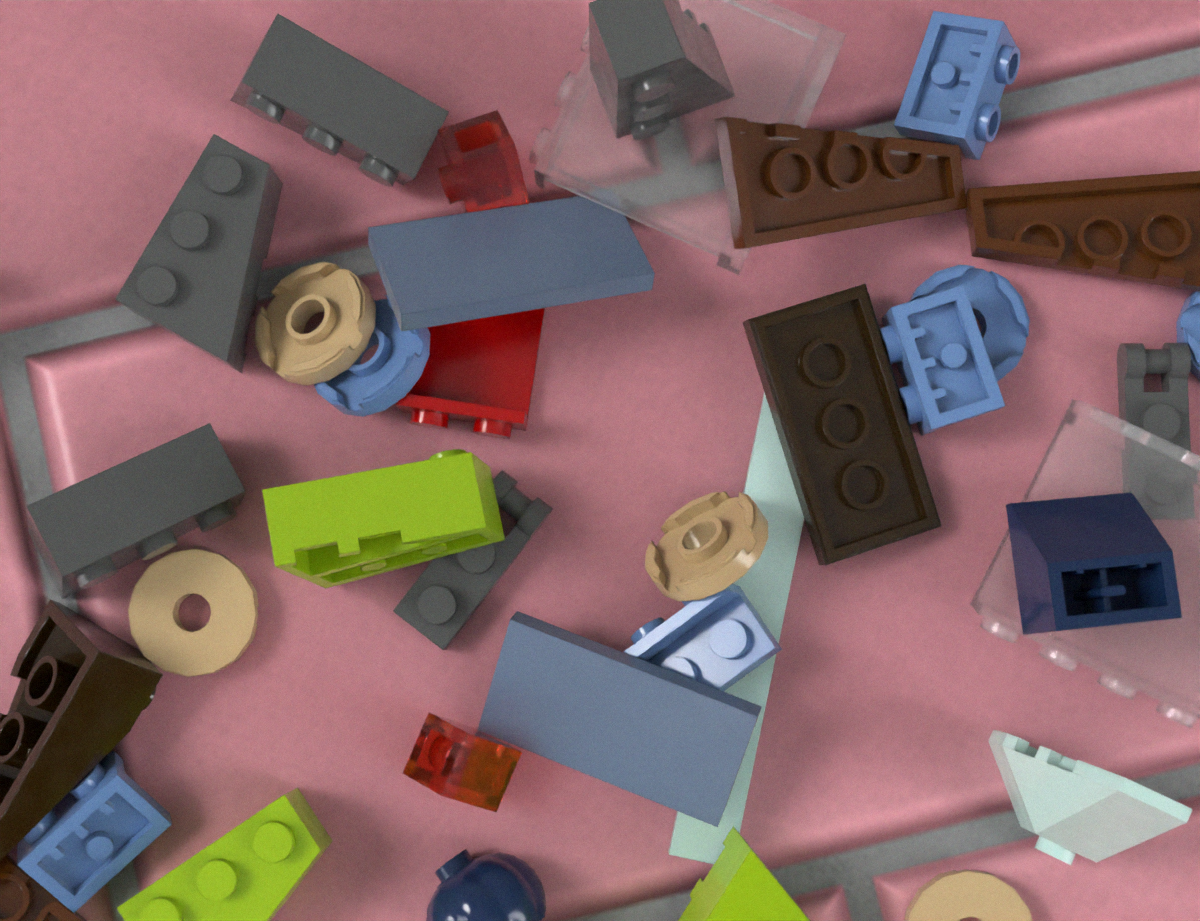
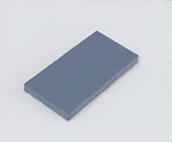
M612 191L368 227V245L401 332L649 291L653 288L655 273Z
M517 611L510 619L477 730L718 827L762 706Z

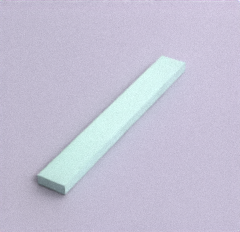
M764 392L743 493L751 497L767 519L768 540L760 558L743 577L733 584L741 587L779 644L804 516ZM776 654L724 691L762 706L718 827L677 811L668 850L669 855L715 864L725 848L723 841L734 826L740 833Z

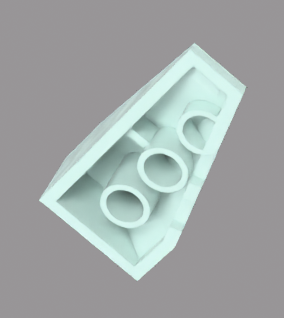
M993 730L989 738V745L1020 827L1039 835L1034 848L1069 865H1072L1076 853L1097 863L1187 823L1193 810L1123 776L1080 760L1075 761L1043 746H1039L1037 750L1029 746V742L1009 733Z

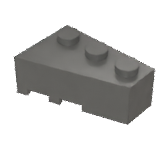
M596 0L589 3L590 71L616 139L632 134L635 140L652 137L670 126L668 120L735 97L709 26L704 22L698 25L694 13L690 9L682 11L678 0Z
M280 14L276 15L230 100L271 123L279 124L302 135L304 141L324 153L336 156L339 153L361 164L358 168L360 172L388 187H392L395 181L404 185L415 179L449 113L447 110Z
M213 134L115 300L134 313L240 373L243 371L246 357L244 349L251 316H255L258 302L256 293L263 260L267 259L283 185L271 166Z
M209 423L27 505L28 532L61 598L65 599L81 589L92 587L115 575L119 569L139 558L148 560L168 551L178 544L177 538L200 527L202 532H207L230 521L237 515L234 508L240 505L245 489Z

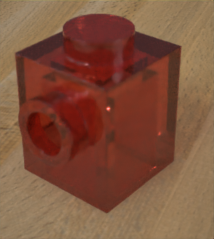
M498 110L438 129L447 165L437 168L449 205L460 201L464 212L468 213L529 204L516 146Z
M428 712L403 774L440 796L497 813L522 751L491 735L478 731L476 728Z

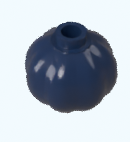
M465 849L435 872L441 884L437 886V890L428 905L426 921H541L545 918L546 900L542 882L525 861L514 855L498 852L477 856L473 859L467 849Z

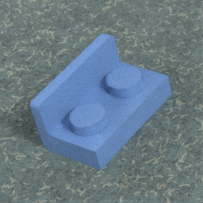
M933 11L894 123L900 135L959 145L966 158L980 160L986 142H992L998 132L1001 119L999 103L1005 85H1011L1014 82L1020 66V49L1016 46L1005 22Z
M964 284L891 307L882 317L884 327L880 328L890 363L897 364L904 387L899 388L905 411L910 425L917 423L921 436L932 433L939 428L1005 407Z
M731 584L723 591L701 600L681 601L685 607L666 621L663 618H657L646 623L631 636L633 645L626 649L624 653L724 692L781 651L782 648L741 587Z
M112 751L17 844V865L69 910L75 913L172 825L171 816L164 807L125 773L123 759Z

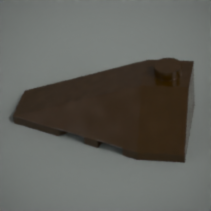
M51 599L17 656L10 675L21 680L8 714L0 713V861L131 731L140 713L152 702L156 686L163 676L137 648L63 604Z

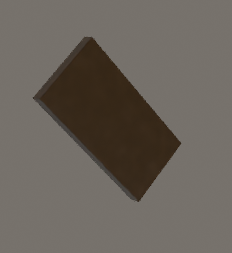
M866 284L744 321L743 326L818 564L828 565L941 527L938 512Z

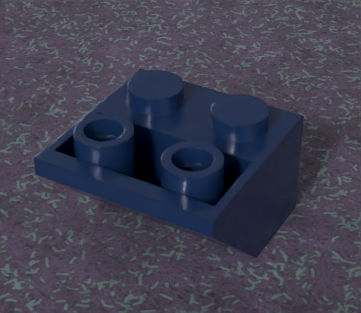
M1132 492L1019 502L1006 505L1023 635L1182 618L1173 551Z

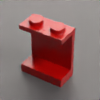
M545 308L427 327L430 332L429 358L420 379L404 398L396 402V406L403 413L411 414V424L427 428L448 429L450 419L474 423L473 433L494 438L510 439L512 429L526 431Z

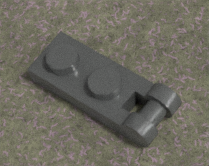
M1183 342L1164 343L1162 349H1145L1143 343H1121L1117 352L1122 493L1132 492L1151 520L1194 518L1188 397L1191 353L1188 344ZM1145 374H1161L1162 392H1144L1143 378Z
M503 470L493 479L498 507L518 521L508 536L504 535L505 540L433 559L393 610L394 613L442 650L447 649L553 510L552 507L539 497L532 501L516 489L515 486L518 481Z

